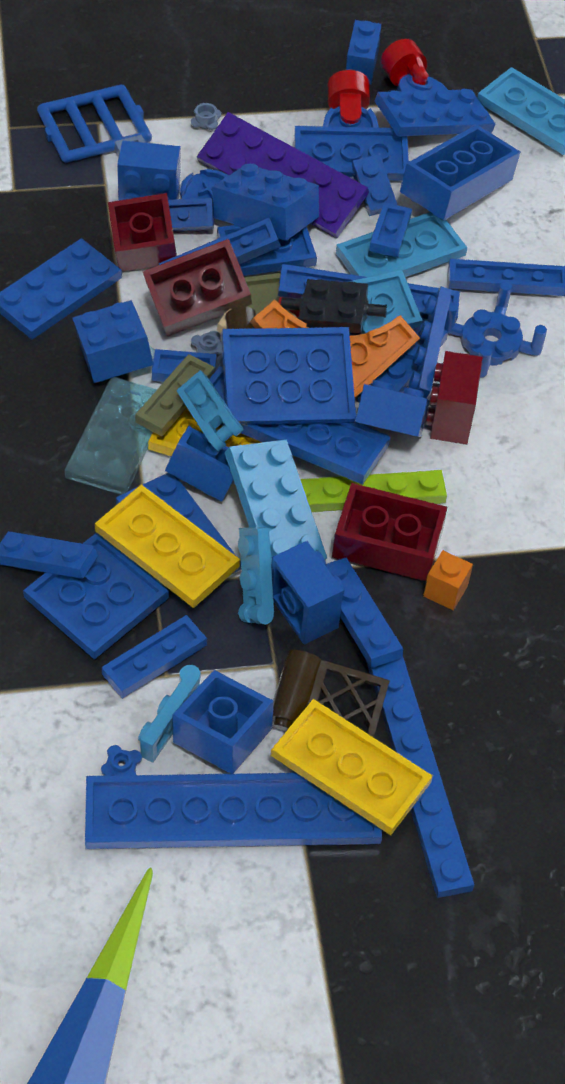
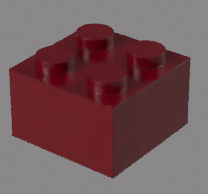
M167 193L108 202L118 267L122 271L158 266L159 263L177 256Z
M445 351L443 363H436L434 381L439 382V384L433 383L430 405L435 407H429L426 425L432 426L430 439L468 444L477 402L483 357Z

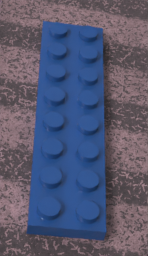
M297 773L86 776L85 849L381 844L382 829Z

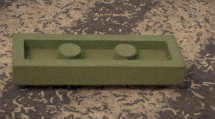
M188 354L135 414V423L163 436L187 408L176 390L200 370L210 379L215 373V367Z

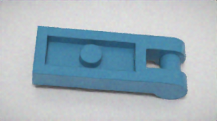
M201 370L176 390L208 441L217 451L226 446L225 441L232 435L238 436L244 431L207 375ZM224 422L225 425L216 431V428Z
M239 528L238 550L241 554L242 572L240 574V584L243 588V604L239 608L238 615L243 622L266 625L274 617L269 528Z
M186 665L180 670V683L171 696L166 695L162 699L157 710L158 715L152 723L147 722L139 734L138 740L141 744L142 758L154 763L173 735L174 712L200 686V670L194 665Z

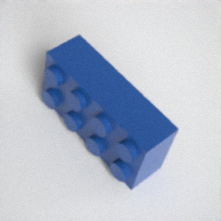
M476 124L406 163L400 193L430 211L434 216L446 220L513 179L521 151Z

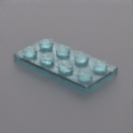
M116 377L111 378L65 468V478L121 495L128 492L148 450V441L153 433L135 423V414L157 389Z

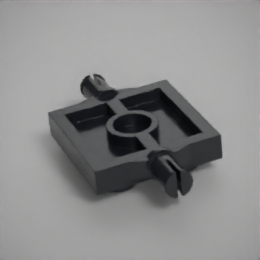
M307 279L305 292L300 298L282 296L281 306L285 310L299 311V320L306 323V326L309 328L349 327L350 333H361L363 322L368 316L386 318L387 304H369L367 298L368 284Z

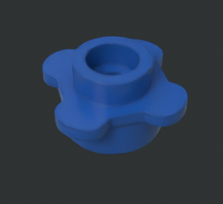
M113 745L107 750L108 759L102 765L101 772L103 776L136 775V766L142 761V755L137 750H122L120 746ZM123 761L125 765L119 766L118 763Z

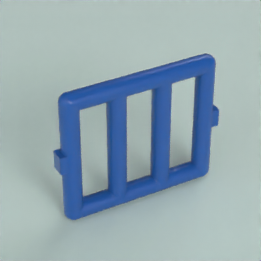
M124 85L112 86L42 103L37 107V112L45 126V136L48 142H53L61 160L65 163L115 151V141L137 135H142L146 143L152 140V134L143 119L144 112L141 106L135 105ZM119 97L138 133L123 137L104 100ZM93 103L112 140L96 143L78 107ZM67 110L85 146L69 150L51 113Z

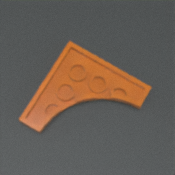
M275 299L250 321L255 329L309 328L306 326V323L285 310ZM401 315L380 328L365 334L350 336L355 397L363 391L364 384L370 385L373 380L420 339Z

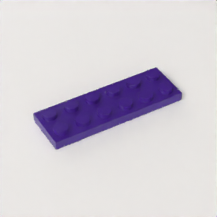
M230 112L225 115L196 156L198 161L205 166L228 175L245 164H256L259 168L269 171H280L283 175L293 178H304L307 182L319 185V217L310 224L335 238L340 236L369 194L368 187Z

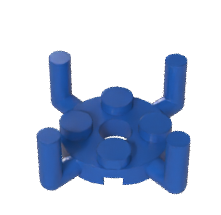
M502 282L500 284L494 312H488L483 309L477 310L464 325L455 323L458 306L455 303H449L444 330L448 331V334L461 337L462 347L464 349L465 346L469 351V355L483 357L480 378L487 375L490 365H501L504 360L510 358L513 360L518 356L519 352L538 356L543 349L547 333L545 326L537 325L532 342L524 341L520 321L515 317L505 315L512 290V285L509 282ZM494 336L498 338V341H489L485 337Z

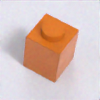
M442 550L428 573L423 597L454 611L468 587L473 564Z

